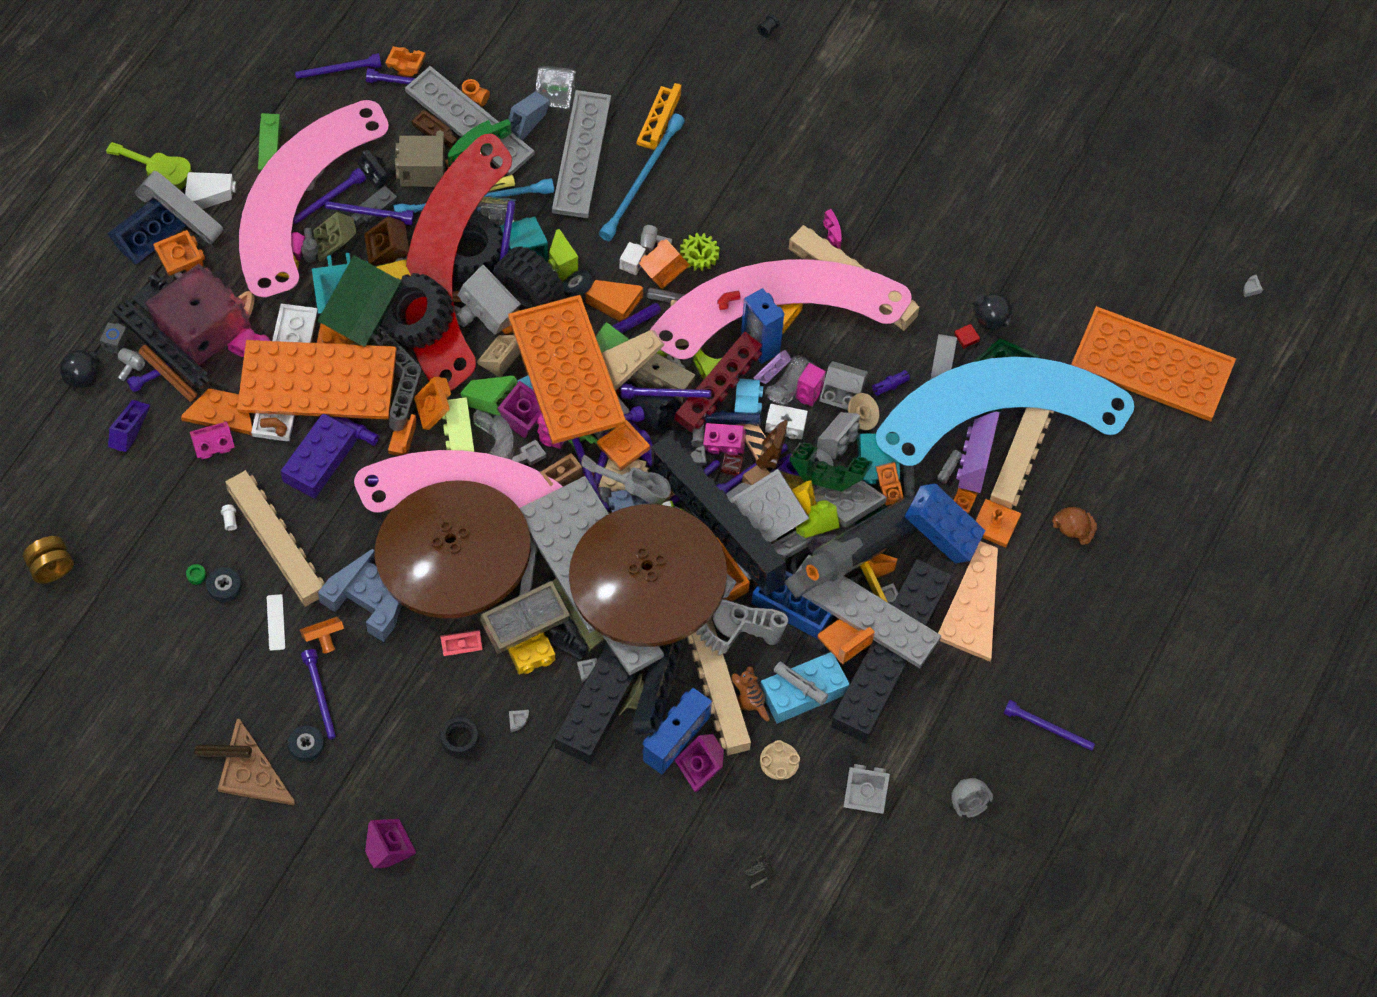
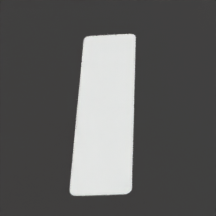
M281 594L268 595L269 649L282 650L285 649L283 598Z

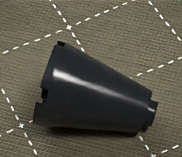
M635 395V397L628 399V404L632 408L641 406L645 416L644 420L660 433H665L672 427L670 423L674 420L676 412L681 407L677 399L670 396Z

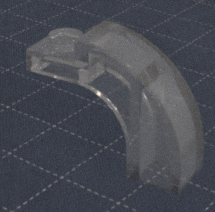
M800 355L793 356L781 379L776 384L768 386L765 392L768 395L767 398L781 406H786L795 397L798 379L809 363L815 364Z
M477 410L473 414L474 424L491 434L496 440L495 446L488 454L512 460L514 440L512 430L507 421L498 415L492 419L488 413Z

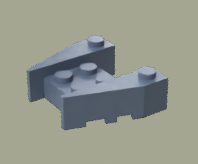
M371 549L331 576L319 590L318 596L320 603L334 612L348 598L373 613L366 621L367 632L384 642L396 626L397 617L402 605L384 587L377 567L374 565L375 550Z

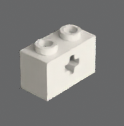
M770 404L765 432L771 433L780 422L787 420L788 425L785 436L790 439H802L808 411Z

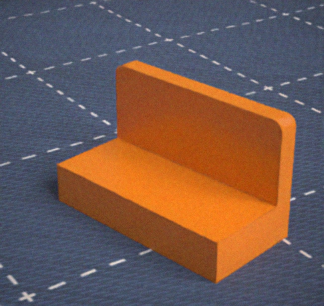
M411 414L410 420H407L403 430L393 432L388 454L396 456L408 454L416 429L415 415Z

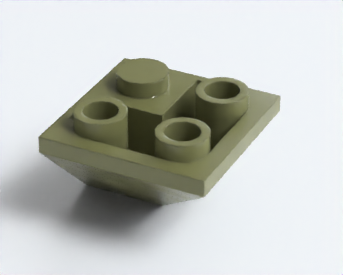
M336 212L313 230L314 238L319 248L317 253L319 261L325 260L327 256L346 244L356 234L353 217Z

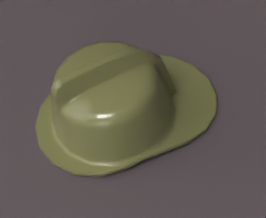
M639 674L636 678L630 694L618 715L622 714L626 707L637 709L645 683L642 680V674Z

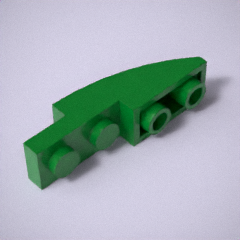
M506 119L491 125L489 120L464 134L448 153L449 167L481 135L493 134L499 139L509 136L511 134L510 121Z

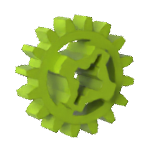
M696 233L695 237L689 235L688 240H683V244L680 245V254L690 264L687 268L693 266L694 271L697 268L703 271L704 267L710 269L711 264L716 265V260L719 259V247L717 246V241L712 242V236L706 238L705 233H703L702 237Z

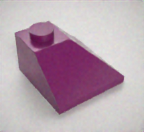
M521 381L517 383L497 409L508 426L523 438H526L541 414L534 391Z
M714 734L699 735L674 759L695 792L704 786L723 767L724 750Z
M400 819L371 820L369 822L365 852L373 868L390 867L416 854Z

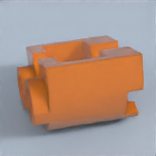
M393 46L385 63L389 69L393 67L397 70L398 75L413 77L414 74L418 73L426 55L425 52L414 50L413 53H410L406 48Z

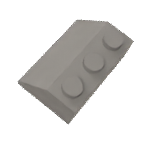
M484 265L462 285L458 294L461 301L472 310L473 314L494 335L511 325L508 314L517 312L521 305Z

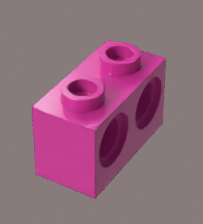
M809 363L798 379L796 399L803 404L813 406L822 392L826 371Z

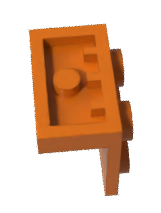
M839 619L820 632L817 637L844 664L872 644L875 631L871 627L858 631Z

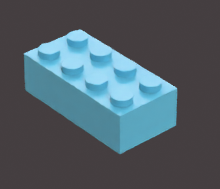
M831 652L791 668L809 682H814L816 687L829 695L825 703L844 696L850 686L836 657ZM778 674L761 681L760 688L765 693L766 704L776 723L821 706L811 697L803 695L800 689Z

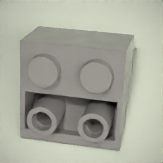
M832 361L828 367L819 401L848 410L851 398L856 394L862 393L868 372Z
M840 412L818 438V449L828 453L834 460L839 455L842 456L848 448L847 445L850 442L853 443L859 435L860 415L857 413Z

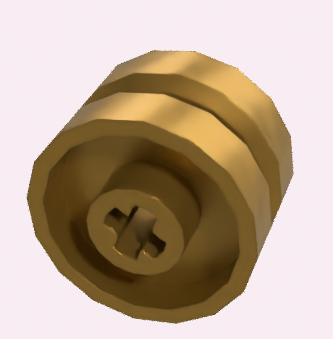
M58 536L41 538L29 545L23 553L24 561L27 567L30 568V573L37 583L56 581L68 574L74 565L62 538Z

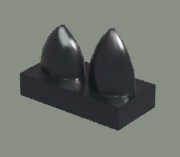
M369 150L362 151L358 165L377 189L382 188L385 181L394 176L395 170L382 168V158L373 156Z

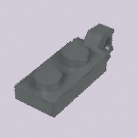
M384 186L360 206L386 210L397 201V196ZM354 213L351 217L354 218V223L357 227L363 221L371 222L378 216Z

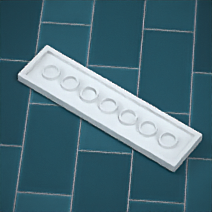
M281 304L272 341L312 343L318 309ZM256 413L251 432L252 437L290 441L295 415ZM278 418L287 426L286 435L283 437L277 436L275 433L276 429L273 427L261 428L260 419Z

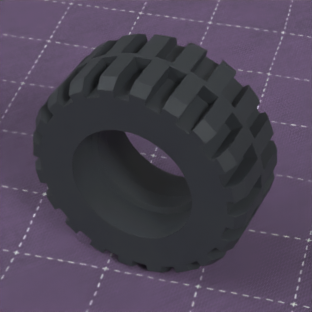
M478 213L471 215L459 243L476 241L486 248L480 254L471 257L461 256L456 253L452 277L454 282L459 284L460 282L465 283L482 265L493 274L495 265L500 261L503 236L501 229L497 227L493 220L489 221V217L485 215L481 217Z
M519 246L512 248L494 267L493 275L520 302V311L562 300L564 295V286L561 279L558 278L556 271L551 268L552 266L542 256L537 255L535 251H531L527 247Z
M412 273L411 276L409 274L403 275L402 279L399 280L404 283L386 313L381 326L390 337L404 346L424 348L425 344L430 346L435 343L434 340H440L443 337L442 333L444 331L447 332L449 329L448 323H451L453 319L451 313L454 312V308L451 305L453 301L451 296L448 295V291L429 276ZM419 297H426L428 305L424 316L418 322L406 325L405 312L409 304Z

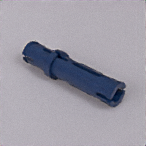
M721 410V412H714L711 416L707 415L704 420L705 423L725 425H761L762 416L761 413H732Z

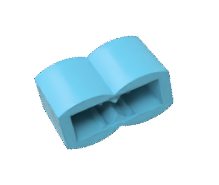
M739 379L740 381L736 389L735 413H761L762 403H758V399L763 395V386H760V380Z

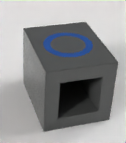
M108 322L100 339L102 350L118 355L128 339L126 327L119 323L113 324Z

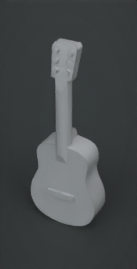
M586 455L582 457L581 465L593 473L596 472L623 483L627 492L641 497L649 504L661 505L665 503L670 495L671 488L668 480L657 473L644 472L633 467L629 472L621 475L596 465Z

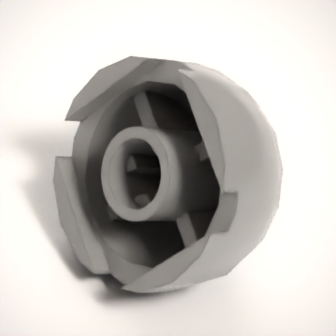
M976 778L961 780L952 791V805L960 817L966 815L969 818L979 815L988 808L986 804L989 800L990 802L993 800V794L987 785Z

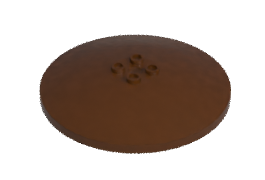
M462 480L435 483L408 495L387 515L380 527L375 544L376 567L380 579L389 594L406 608L419 614L436 618L470 616L499 603L513 591L522 579L531 554L529 527L519 507L508 496L491 486ZM450 537H453V538L456 539V540H455L454 542H452V543H447V542H446V540H447L448 538H450Z
M641 504L614 511L597 521L586 531L578 542L571 558L569 583L577 610L584 620L597 632L622 644L638 647H655L682 640L702 628L711 619L724 597L727 583V565L718 539L698 518L671 506ZM651 564L653 567L650 570H644L642 566Z

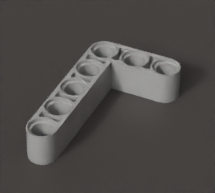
M153 171L134 192L139 199L146 203L154 197L209 244H213L224 230L217 221L157 171Z

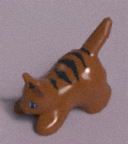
M747 667L741 676L734 673L732 681L740 691V695L737 696L740 709L744 711L757 710L760 716L768 722L770 718L764 707L766 696L756 681L758 677L755 676L753 667Z

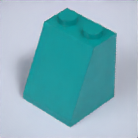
M523 218L520 221L512 222L508 252L514 247L523 246V248L527 247L531 251H535L537 255L542 256L548 262V242L536 218ZM500 225V229L502 231L503 236L504 225Z
M887 433L886 441L890 445H896L899 442V436L896 433ZM876 434L858 435V457H864L868 461L873 462L862 481H865L867 484H876L878 476L875 466L892 462L896 465L898 479H900V463L878 447Z

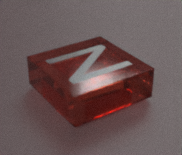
M725 453L721 472L739 475L744 456Z

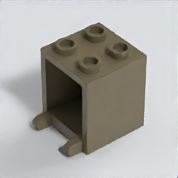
M437 131L436 136L399 137V143H396L397 158H395L396 179H400V186L436 187L445 172L443 131Z

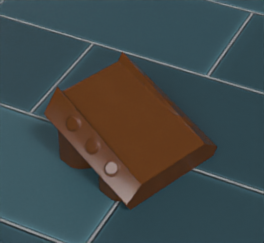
M787 420L780 422L762 442L764 446L760 458L755 462L760 469L770 467L776 469L785 441Z

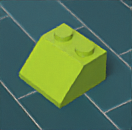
M556 230L549 252L550 260H548V263L556 271L558 278L563 283L571 274L578 271V256L561 230Z

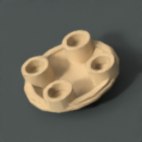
M781 740L769 744L760 755L761 768L772 779H788L799 768L800 757L797 751L791 745Z

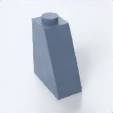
M535 91L511 108L508 119L511 123V132L523 141L546 115L550 100Z

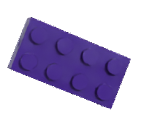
M322 414L282 468V481L315 499L356 443L355 430L326 414Z

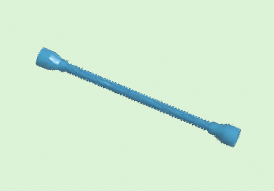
M675 113L671 116L665 135L613 218L603 225L599 231V236L602 239L611 241L614 237L619 220L670 138L685 123V119L681 115Z
M552 178L541 180L536 184H531L530 187L525 186L512 190L489 192L484 197L503 198L528 192L548 194L554 193ZM426 203L422 205H393L394 212L402 213V211L412 210L415 214L418 211H422Z

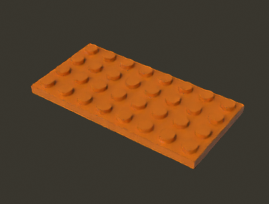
M581 295L508 314L509 322L552 444L626 424Z
M1096 306L1071 365L1098 375L1120 388L1211 422L1236 358Z
M246 340L237 410L241 413L321 416L326 414L329 417L389 419L397 349L391 346L366 345V347H363L361 345Z

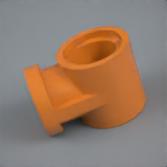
M468 79L462 84V92L476 104L483 107L487 103L490 91L479 87V83L476 80Z

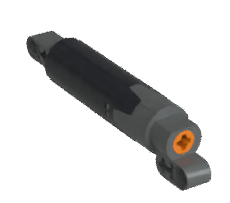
M905 496L815 549L813 555L803 561L802 570L793 574L784 582L793 596L798 598L826 581L833 582L919 531L905 518L915 497Z

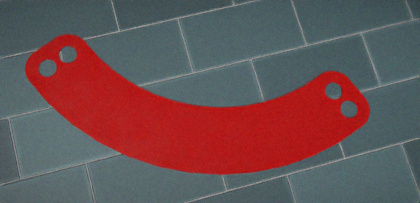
M484 134L478 137L448 168L424 206L412 236L406 262L410 275L418 273L434 279L448 291L452 301L454 261L463 231L472 213L484 196L508 173L512 166L510 152L496 135ZM487 143L493 146L492 153L488 156H483L481 154L482 146ZM496 156L501 157L503 160L501 167L493 169L490 165L491 160ZM419 297L409 304L405 312L407 325L418 322L424 316L428 305L426 297ZM455 309L451 313L453 319L451 323H448L449 329L447 332L444 331L442 333L443 337L440 340H434L435 343L430 346L425 344L424 348H413L419 364L429 381L433 377H440L441 372L444 370L451 371L452 378L448 382L450 391L470 377L476 367V358L463 337ZM458 358L466 360V367L461 371H457L454 368V363Z

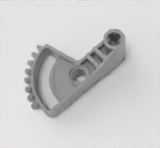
M722 599L720 606L713 615V620L717 629L723 635L730 638L729 641L725 642L718 638L709 629L707 624L697 630L696 633L701 635V641L706 640V647L711 645L712 652L718 650V655H721L729 650L740 632L763 637L764 641L769 645L779 643L788 623V618L783 612L777 610L750 608Z

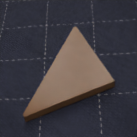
M237 719L230 745L250 746L252 754L249 758L226 757L218 792L295 805L293 797H291L264 754H262L250 733L246 730L241 720Z

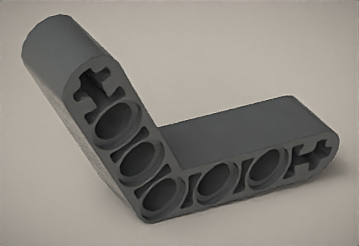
M379 326L369 346H391L397 349L394 374L400 379L390 410L389 427L394 431H401L406 426L419 384L421 368Z

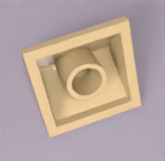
M498 335L477 363L498 377H501L520 354L515 336Z

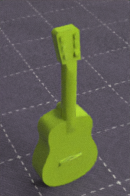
M113 142L106 149L107 154H121L146 164L147 176L153 171H157L179 190L186 186L188 172H192L189 161L182 157H169L162 153H156L149 158L125 149L122 145Z

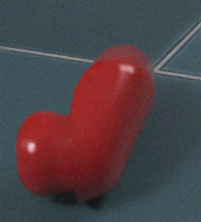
M739 290L723 293L717 300L719 309H728V302L740 300Z

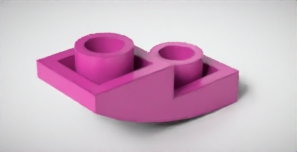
M830 209L825 212L823 220L824 226L828 230L827 240L835 248L840 249L841 229L834 212Z

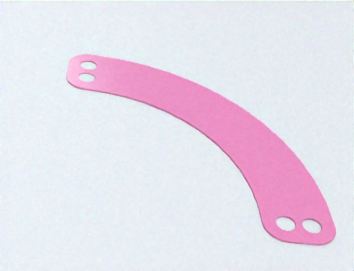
M370 100L359 101L316 120L287 141L272 156L258 175L248 194L239 229V253L242 271L252 294L259 297H269L288 291L297 285L299 273L291 247L292 224L297 206L311 182L331 162L347 151L386 134L389 127L388 121L382 108L376 102ZM365 108L371 109L373 112L369 118H363L359 113ZM374 121L379 124V127L375 131H369L366 129V124ZM285 272L289 275V279L286 282L280 283L276 281V275ZM262 278H268L271 280V285L268 288H260L258 281Z
M820 260L763 262L724 273L699 285L672 305L650 330H654L658 336L664 330L670 331L673 334V338L670 341H663L665 345L660 350L677 359H688L693 357L717 331L730 322L742 317L744 298L762 288L772 295L776 305L793 303L831 305L860 313L883 324H891L898 321L909 306L912 297L909 289L903 284L856 266ZM739 290L740 300L728 302V309L720 310L717 300L721 295ZM896 291L901 294L902 298L898 302H893L888 298V294ZM883 304H888L892 307L893 311L889 315H884L879 311V307ZM679 339H684L689 343V347L686 350H679L676 348L675 342Z
M435 450L389 458L362 468L354 479L356 490L363 505L372 512L390 510L413 492L445 481H473L491 486L508 496L519 508L563 487L554 479L548 477L553 483L550 486L539 471L513 460L486 453L463 450ZM375 475L378 477L379 482L374 487H368L365 484L366 477ZM378 490L386 494L385 500L380 503L372 500V494Z

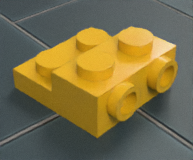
M544 632L507 649L519 675L522 673L528 674L534 671L535 668L548 666L555 661V652Z

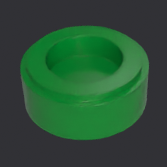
M199 564L188 567L186 570L187 580L194 585L203 583L206 579L204 567Z

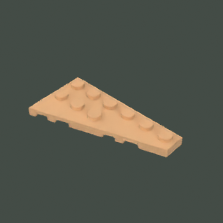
M980 541L938 634L941 635V642L991 662L998 548Z

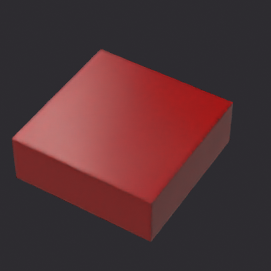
M971 324L954 332L963 349L980 341V337Z

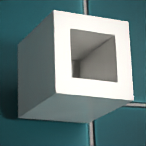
M629 242L620 258V269L637 275L641 268L639 262L646 255V249L639 244Z

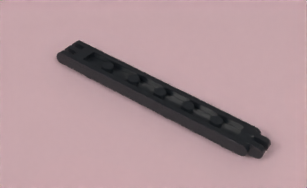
M126 300L124 305H118V309H112L113 314L192 387L196 385L201 389L204 387L203 383L206 385L210 383L207 378V372L130 301Z

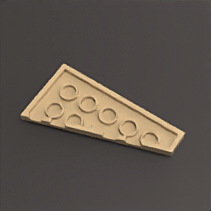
M654 330L647 331L602 353L615 391L665 345Z

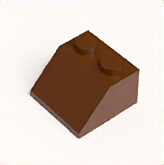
M388 216L364 234L368 262L371 265L396 262L397 258H404L408 255L409 245L405 223Z

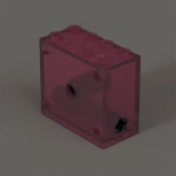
M200 264L194 266L145 302L155 325L198 365L251 327L250 315L244 309L245 304L242 299L236 298L229 287L225 288L218 277L214 278L212 272L207 267L203 268Z

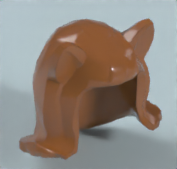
M1078 507L1064 508L1055 514L1052 519L1053 527L1059 528L1060 532L1069 538H1079V542L1082 545L1089 544L1091 539L1094 538L1095 531H1097V523H1095L1091 514Z

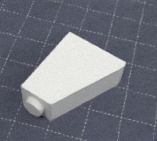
M188 172L185 195L201 209L232 200L233 192H236V181H233L232 174Z

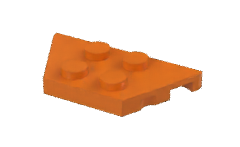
M208 389L181 416L182 421L205 426H212L227 421L230 431L252 435L249 413H241L237 410L239 394Z

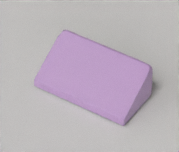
M787 351L780 352L753 377L754 380H760V382L767 384L791 361Z

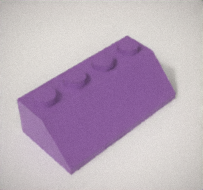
M993 412L974 419L973 427L969 426L966 437L970 438V440H965L963 451L966 452V455L962 454L960 461L963 469H958L956 477L957 480H960L958 488L981 493L1000 412Z

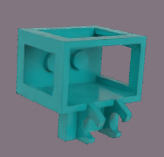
M346 253L347 264L332 266L331 255L327 256L328 267L312 269L318 314L323 312L350 263L349 253Z

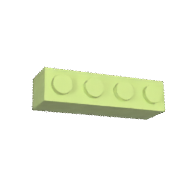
M467 398L447 400L450 410L442 417L447 422V424H443L444 435L449 436V441H446V449L474 452Z

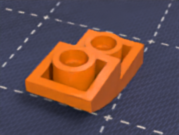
M895 463L875 466L881 492L886 496L885 505L893 504L904 498Z
M958 488L954 501L969 514L978 492Z

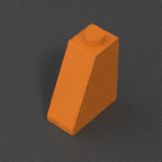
M595 280L589 291L585 293L586 303L620 322L628 318L643 298V287Z

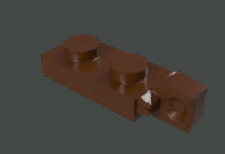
M425 110L412 120V125L427 136H436L437 131H443L444 143L450 148L457 142V138L453 136L450 127Z

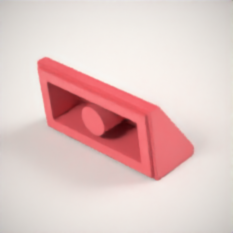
M479 629L440 635L443 656L483 650Z

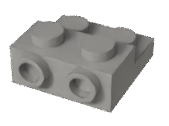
M854 764V768L850 767L844 807L884 814L890 775L886 773V769L874 767V771L866 770V766Z

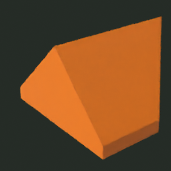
M879 554L869 560L868 563L876 578L895 571L897 558Z

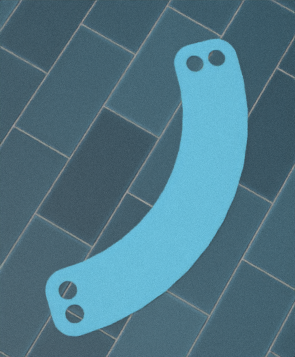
M1029 357L991 358L968 363L946 371L910 393L892 410L876 432V443L884 453L899 463L913 466L921 462L931 447L958 424L985 412L1014 407L1040 408L1059 412L1085 422L1106 435H1114L1123 429L1133 413L1134 401L1128 392L1110 381L1072 365ZM1114 398H1120L1124 402L1123 410L1117 411L1113 409L1111 402ZM1110 412L1115 416V423L1113 425H1107L1103 422L1102 416L1104 413ZM887 433H896L899 436L898 444L890 445L886 441ZM904 443H911L915 447L913 455L907 456L902 452V445Z

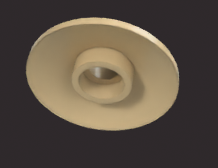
M865 393L856 394L851 398L848 405V413L860 415L859 429L870 430L874 428L879 420V408L875 400Z

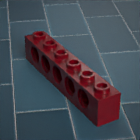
M744 332L696 388V390H710L713 399L689 397L676 412L674 420L691 433L696 428L699 430L705 423L704 418L707 415L711 416L717 407L715 405L719 401L723 402L730 387L732 389L735 388L740 381L738 378L741 374L745 375L749 371L751 362L753 360L756 362L762 355V344ZM739 354H745L747 358H740ZM728 367H732V368H734L736 371H735V372H730V371H728L727 368H728ZM716 381H722L725 385H717ZM693 408H699L702 412L696 413L693 411Z

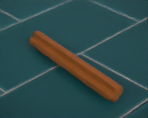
M147 345L139 349V354L190 402L196 399L198 394Z

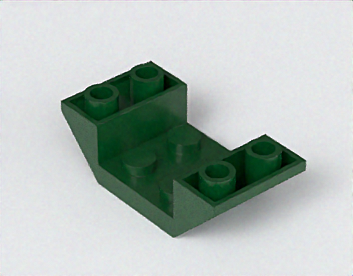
M799 443L789 459L804 482L811 481L813 485L840 492L863 480L873 463L864 457H854L846 469L843 466L835 467L828 465L824 461L816 462L818 447H814L810 443Z

